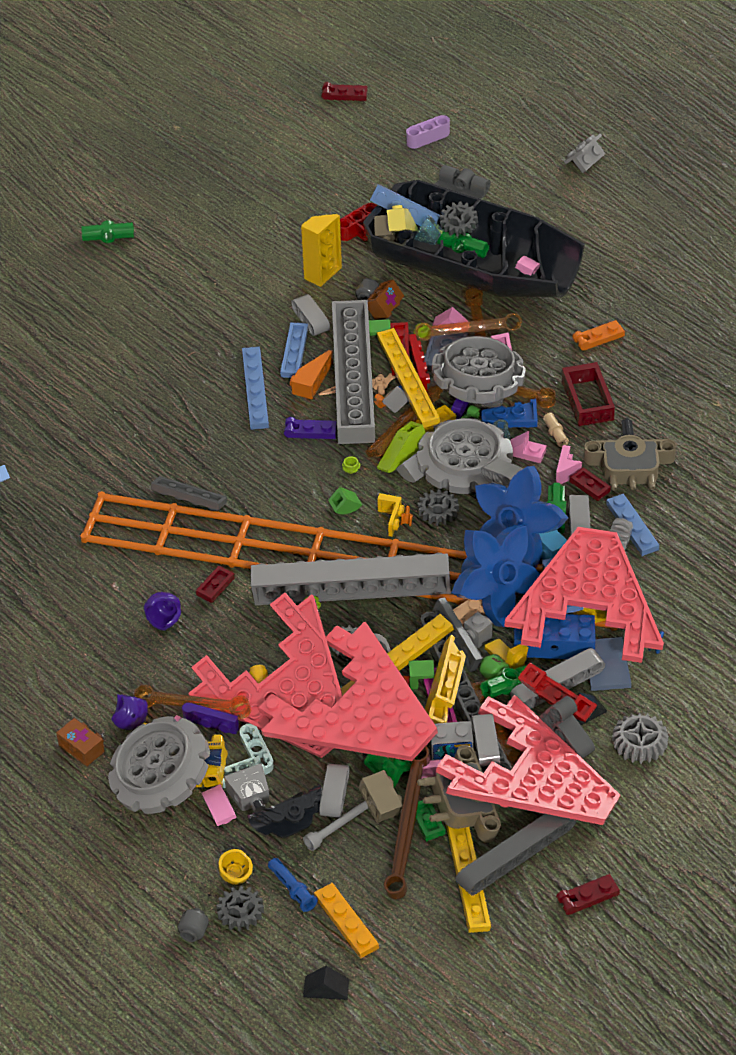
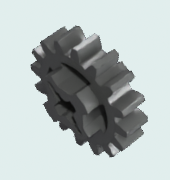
M453 202L452 207L447 205L446 210H442V215H440L441 228H444V232L449 231L450 236L453 233H456V237L460 233L466 236V232L472 233V228L476 229V223H478L477 211H474L473 206L469 207L468 203L462 205V202H459L456 205Z
M440 489L436 493L430 490V494L424 493V498H419V516H422L423 521L429 520V524L436 522V526H438L439 522H442L446 525L447 520L452 522L453 517H457V512H459L458 499L454 498V494L448 495L447 490L444 493H441Z
M240 886L237 891L232 887L231 893L224 891V898H218L219 904L216 905L218 919L222 920L223 926L229 924L230 930L234 926L237 927L238 931H241L242 927L249 930L250 924L256 926L257 920H262V913H264L263 899L258 896L257 891L252 893L250 887L246 891L243 890V886Z

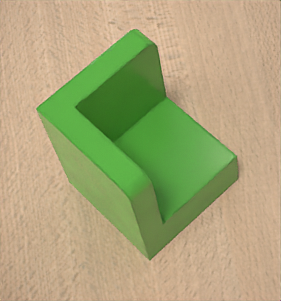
M369 320L370 336H376L378 332L390 329V320Z
M433 660L409 661L411 689H418V679L434 678Z

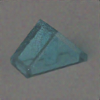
M428 215L414 239L436 245L443 229Z

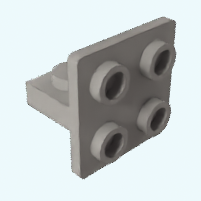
M591 135L585 141H582L576 146V150L574 149L567 154L568 158L564 163L567 164L573 160L581 172L584 173L606 154L596 142L602 135Z

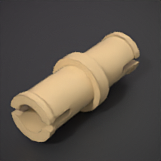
M553 413L545 414L543 420L549 428L548 432L555 438L559 447L567 445L569 440L563 432L562 425L557 422Z

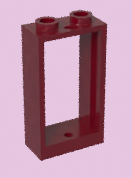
M594 362L562 368L561 381L578 426L613 421L615 406L598 363ZM596 380L605 406L582 409L573 384Z

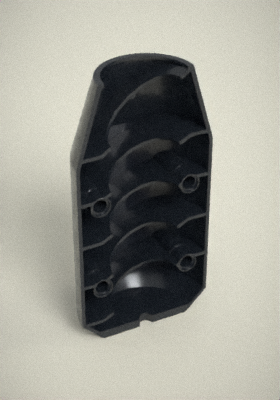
M421 180L397 183L390 190L439 215H442V210H446L447 205L452 207L453 202L456 205L462 202V205L468 203L469 207L473 206L474 211H477L478 223H476V229L472 228V233H466L470 234L474 239L488 243L489 250L484 258L478 257L475 250L456 253L452 248L443 246V240H441L440 244H437L435 237L441 228L440 217L432 232L417 225L418 231L412 232V230L400 231L398 233V243L375 236L374 216L387 215V209L376 206L363 221L364 231L377 257L499 297H563L569 291L577 276L585 243L537 216ZM523 256H526L541 265L535 274L530 276L523 274L515 268L517 262Z

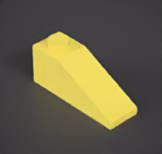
M403 205L392 206L391 210H387L389 231L397 233L403 230L418 231L410 211L407 208H403Z

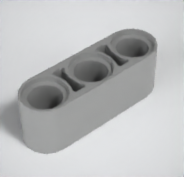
M309 294L291 301L295 314L302 323L308 324V331L312 336L330 330L327 317Z
M497 458L484 466L481 471L488 482L501 484L508 488L513 476L523 468Z
M493 714L473 715L472 730L480 767L489 766L491 762L500 765Z
M328 763L320 802V816L338 818L342 816L349 779V765Z

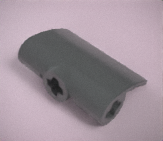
M443 165L439 173V181L434 185L482 199L489 191L491 181L475 175L469 168H464L460 172L457 168Z

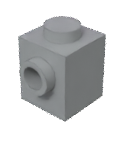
M476 612L464 622V629L477 648L492 638V622L487 616Z

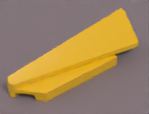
M450 635L444 643L425 706V711L434 724L447 723L448 708H452L455 703L466 658L463 650L459 651L455 645V637L453 635Z

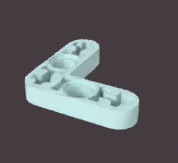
M252 724L243 725L240 728V739L250 758L226 766L224 776L238 772L243 768L260 764V758L262 757L264 763L267 764L266 766L262 764L264 774L270 773L274 768L273 758L258 728ZM247 732H249L250 734H252V737H253L252 740H250L249 735L246 734ZM254 746L262 748L259 752H253L251 749ZM223 778V787H222V788H225V779H224V778Z

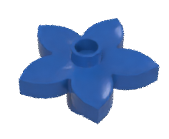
M528 466L513 476L508 488L501 484L488 483L476 485L475 489L479 505L485 513L491 516V519L483 524L480 531L487 532L497 538L508 527L526 525L528 548L522 563L529 564L536 569L542 555V541L539 533L555 531L565 523L568 517L556 505L539 500L541 495L540 476L535 466Z
M515 525L508 527L497 538L484 531L465 530L464 546L467 558L462 564V573L454 584L452 594L463 599H482L486 616L495 626L504 627L505 619L516 604L515 593L525 594L540 576L533 566L522 563L528 548L527 526Z

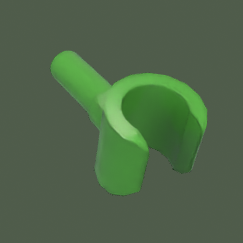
M470 406L467 413L461 418L473 417L478 419L481 414L478 412L480 409Z

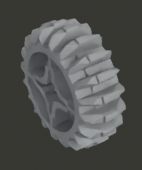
M640 712L637 716L631 713L629 718L624 716L622 721L618 720L617 725L613 729L612 741L614 749L618 750V755H624L625 760L630 758L632 763L635 760L639 761L640 764L645 760L650 763L651 758L657 761L658 757L663 755L668 745V733L662 721H657L656 716L650 718L648 713L645 716H642Z

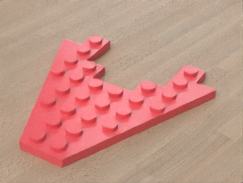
M577 527L505 619L504 627L523 629L521 645L541 648L545 617L565 620L567 605L607 611L605 626L625 629L622 660L642 663L644 648L662 650L664 644L617 532Z
M286 593L270 604L273 611L293 632L278 644L279 648L289 658L282 666L259 684L247 670L230 683L206 655L191 667L202 683L188 693L189 696L218 711L236 715L238 720L246 724L255 725L259 730H262L271 721L270 718L259 711L260 705L271 694L302 713L315 699L332 708L343 694L317 604L312 594L298 606ZM283 740L320 758H323L334 749Z
M363 622L353 634L336 626L326 636L330 647L352 659L342 670L343 676L355 682L332 708L315 699L302 713L273 694L259 707L260 713L271 719L261 730L262 735L265 737L413 761L438 733L437 727L366 622Z
M515 695L507 705L488 696L478 712L480 715L493 714L494 722L513 731L506 744L522 751L523 754L511 771L491 762L486 771L482 773L447 754L436 769V773L452 780L446 791L449 795L599 825L605 823L620 797V794Z

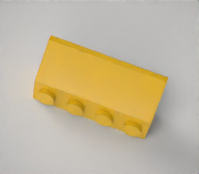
M338 214L313 216L301 226L304 279L319 287L325 284L342 268L340 215Z

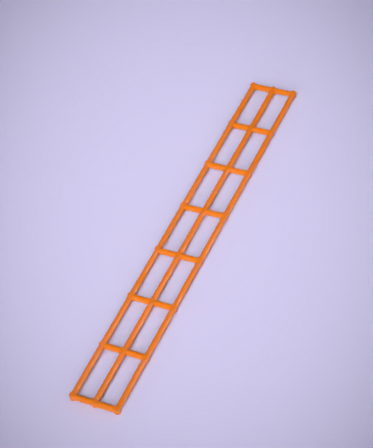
M103 491L98 493L84 531L80 535L82 543L89 542L155 553V555L162 554L223 564L231 568L241 567L251 569V565L260 563L237 559L242 545L309 556L307 562H315L316 558L329 560L359 558V556L319 550L323 537L391 547L388 557L396 556L398 549H405L429 554L443 553L448 554V557L460 559L467 558L465 551L403 542L398 539L391 540L329 530L323 527L316 528L250 517V515L242 516L180 506L176 503L168 504L106 494ZM104 501L169 511L163 525L99 514ZM176 513L238 522L242 523L236 537L174 527L172 523ZM96 521L161 532L156 545L90 535ZM249 525L316 535L311 549L245 538ZM169 533L234 544L229 558L163 546ZM538 564L537 571H544L542 564ZM449 571L450 579L457 580L461 574ZM453 594L417 596L435 600L445 597L447 602H453L457 605H461L468 600ZM606 620L595 623V626L610 628L613 631L618 629L605 626Z

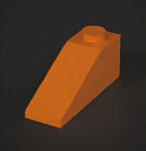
M331 350L326 351L299 368L295 376L291 377L290 386H292L293 395L313 399L333 365Z

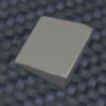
M397 386L385 396L382 402L396 413L409 400L405 392Z

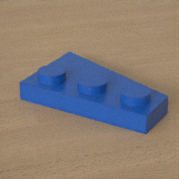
M531 399L530 403L526 404L517 402L514 403V406L508 408L499 406L482 410V422L490 423L498 428L537 427L536 399Z

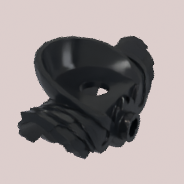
M318 784L308 790V793L302 791L277 805L247 815L248 821L257 832L264 835L273 833L278 837L287 838L310 827L313 814L318 813L320 810L322 786Z

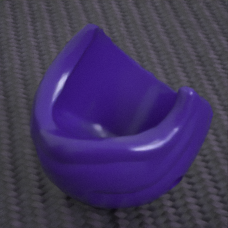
M157 592L151 595L145 602L144 613L152 626L165 631L179 620L181 603L178 597L171 593Z
M117 694V706L115 713L111 717L112 722L120 729H136L146 719L148 711L147 701L142 698Z

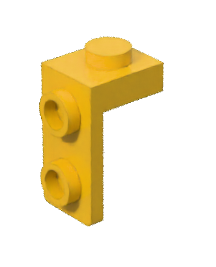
M379 493L377 499L378 512L392 514L388 524V533L390 537H393L394 531H398L399 517L404 513L402 498Z
M496 639L484 647L490 655H499L513 669L525 664L529 648L526 645L519 644L510 649L500 639Z

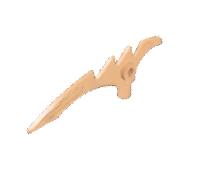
M390 373L385 378L383 374H379L372 379V388L378 390V394L384 395L389 382L397 378V376H392V373ZM336 386L331 387L319 393L318 395L334 394L336 393Z

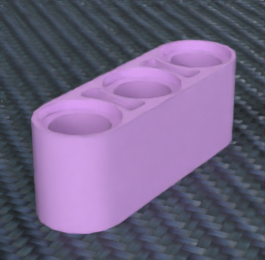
M444 115L437 116L407 128V146L415 149L449 136V117Z

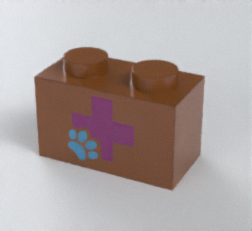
M393 279L380 283L367 299L368 310L375 320L390 317L392 310L400 305V301L404 297V294Z
M75 718L56 732L59 746L86 767L105 752L103 738L98 733L92 732L84 722L80 723Z

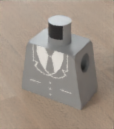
M261 763L224 776L226 791L242 811L253 809L254 813L266 808L265 803L270 801L269 789Z

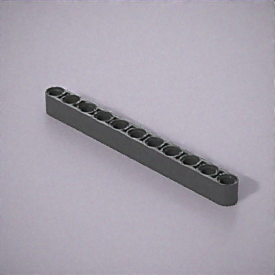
M434 612L424 613L421 616V628L438 615ZM448 635L429 648L437 666L444 643L449 638ZM463 669L455 705L463 722L471 721L472 724V716L480 715L478 712L481 704ZM498 741L500 766L511 771V766Z

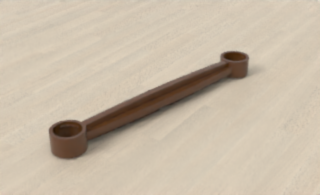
M427 746L421 751L426 753L423 759L410 761L412 766L401 812L392 875L388 876L384 882L386 893L391 899H400L407 893V885L403 877L409 856L421 786L417 785V780L422 779L423 767L427 766L431 760ZM394 882L402 883L403 886L398 891L393 892L388 889Z

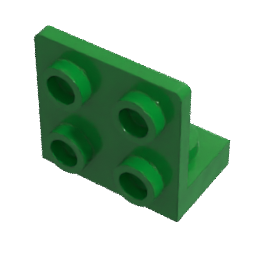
M368 754L364 761V764L374 774L385 770L387 776H390L393 781V788L396 787L402 773L410 771L412 766L411 762L407 760ZM417 755L414 759L420 760L421 757Z

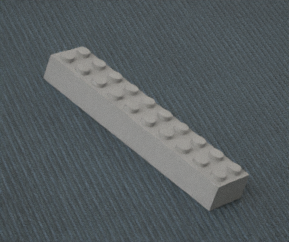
M332 301L338 444L375 443L368 301Z
M435 553L432 555L416 554L414 556H377L365 559L359 557L349 560H317L315 562L260 563L251 565V588L255 605H270L284 593L294 603L303 602V599L311 594L318 597L319 602L451 594L448 554Z

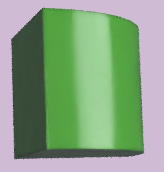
M339 487L328 499L333 510L338 514H349L362 506L355 492Z

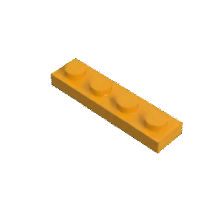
M333 883L314 892L318 903L360 959L379 949V943Z

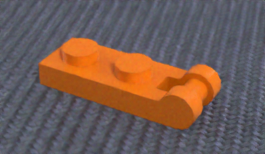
M615 320L584 332L577 331L573 334L572 338L576 343H579L578 346L584 351L624 337L625 330Z

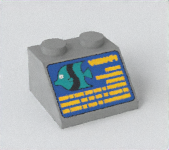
M471 721L435 724L438 733L430 741L432 760H442L446 754L454 758L458 747L461 745H468L473 748Z

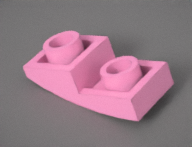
M523 256L517 262L515 268L523 274L531 276L535 274L541 264Z
M221 785L201 793L217 826L227 824L232 819L237 818Z

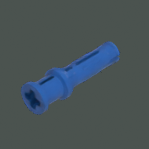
M273 858L268 863V868L289 890L290 897L300 904V909L303 912L312 910L318 902L316 896L311 895L307 891V886L304 883H299L279 858Z

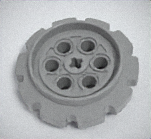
M480 336L461 338L445 345L440 349V354L434 355L432 361L433 379L441 389H446L449 394L459 400L476 404L496 402L516 393L518 386H522L524 383L526 368L523 366L524 361L517 352L512 351L507 345L498 340Z
M471 418L448 420L435 425L434 432H426L419 442V451L417 452L418 467L421 473H426V480L439 489L445 488L449 492L457 494L476 492V485L490 483L482 474L481 470L484 466L497 458L512 463L513 459L511 442L509 439L504 438L502 430L490 423L486 424L478 419Z
M173 716L154 719L152 723L146 725L142 724L127 735L122 745H119L110 762L114 769L108 774L110 788L120 803L134 812L141 809L144 814H154L165 811L166 807L172 805L175 807L186 800L193 793L192 790L195 786L202 782L208 769V764L204 760L210 756L208 742L198 727L184 718L176 721Z

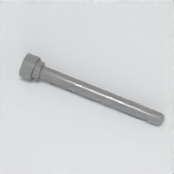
M363 801L318 833L310 832L304 836L303 841L307 848L314 851L320 847L322 839L369 808L367 803Z

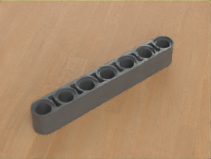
M544 814L463 868L457 874L455 881L471 896L476 895L566 834L574 827L577 820Z

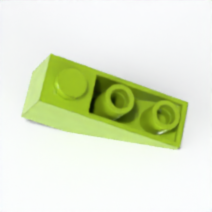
M411 421L398 430L380 460L377 469L387 473L393 472L398 466L419 451V442L426 433L423 425Z

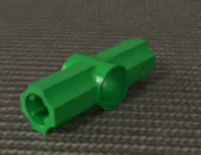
M107 220L103 221L100 225L81 226L83 241L101 240L104 243H112L115 239L134 237L133 223L115 224Z
M440 228L435 237L437 244H440L441 240H443V246L452 248L456 253L475 250L478 257L484 258L489 250L487 242L474 239L468 233H466V236L459 234L456 237V233L450 236L449 231L444 232V229Z
M553 483L551 486H548L547 503L556 505L566 514L565 486H562L560 483ZM565 523L556 529L560 534L565 532Z
M527 665L516 669L505 668L501 675L482 682L480 685L482 695L486 699L488 696L493 698L501 694L510 695L511 690L522 683L518 680V677Z

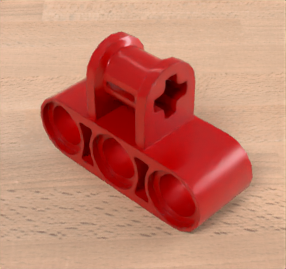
M367 203L340 219L341 241H349L356 236L364 241L368 240L364 231L363 221L377 206L376 204Z

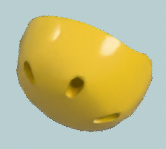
M231 849L220 856L218 871L224 881L229 884L239 885L250 877L253 865L251 859L242 850Z

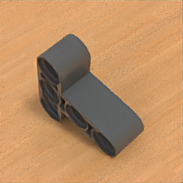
M565 696L550 706L539 718L584 759L595 751V746L573 716L577 711L576 703L571 697Z

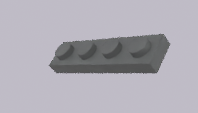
M159 476L151 483V490L157 491L159 494H167L178 500H186L194 505L208 507L210 510L219 511L227 504L226 496Z
M446 598L438 599L432 612L437 615L441 614L453 625L454 630L448 634V637L453 635L455 637L454 643L458 650H463L466 655L464 664L468 671H476L482 660L480 652L473 644L471 637L465 631L461 621L455 615Z

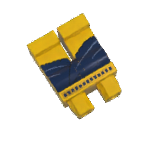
M214 735L211 742H208L210 756L204 760L208 764L207 772L202 782L195 787H202V785L204 787H215L217 785L223 787L224 769L228 753L223 736ZM209 777H215L216 780L210 781Z

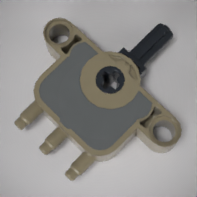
M629 418L621 421L622 435L617 440L586 442L584 446V462L591 466H603L604 478L610 483L613 491L617 490L618 484H629L631 490H635L637 484H648L649 488L654 490L659 474V464H671L675 461L676 443L673 440H642L637 435H634L633 423Z
M468 745L459 746L454 758L482 772L474 749ZM438 773L434 777L417 780L418 786L432 785L434 795L424 797L423 802L425 804L437 803L440 813L430 815L429 820L431 822L444 821L446 825L452 828L474 826L477 836L481 841L490 843L495 840L501 823L494 803L447 794V788L452 780Z

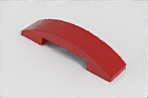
M530 662L518 677V680L551 705L565 696L571 697L577 705V711L573 716L578 720L586 722L597 707V704L581 694L579 696L549 678L545 671Z

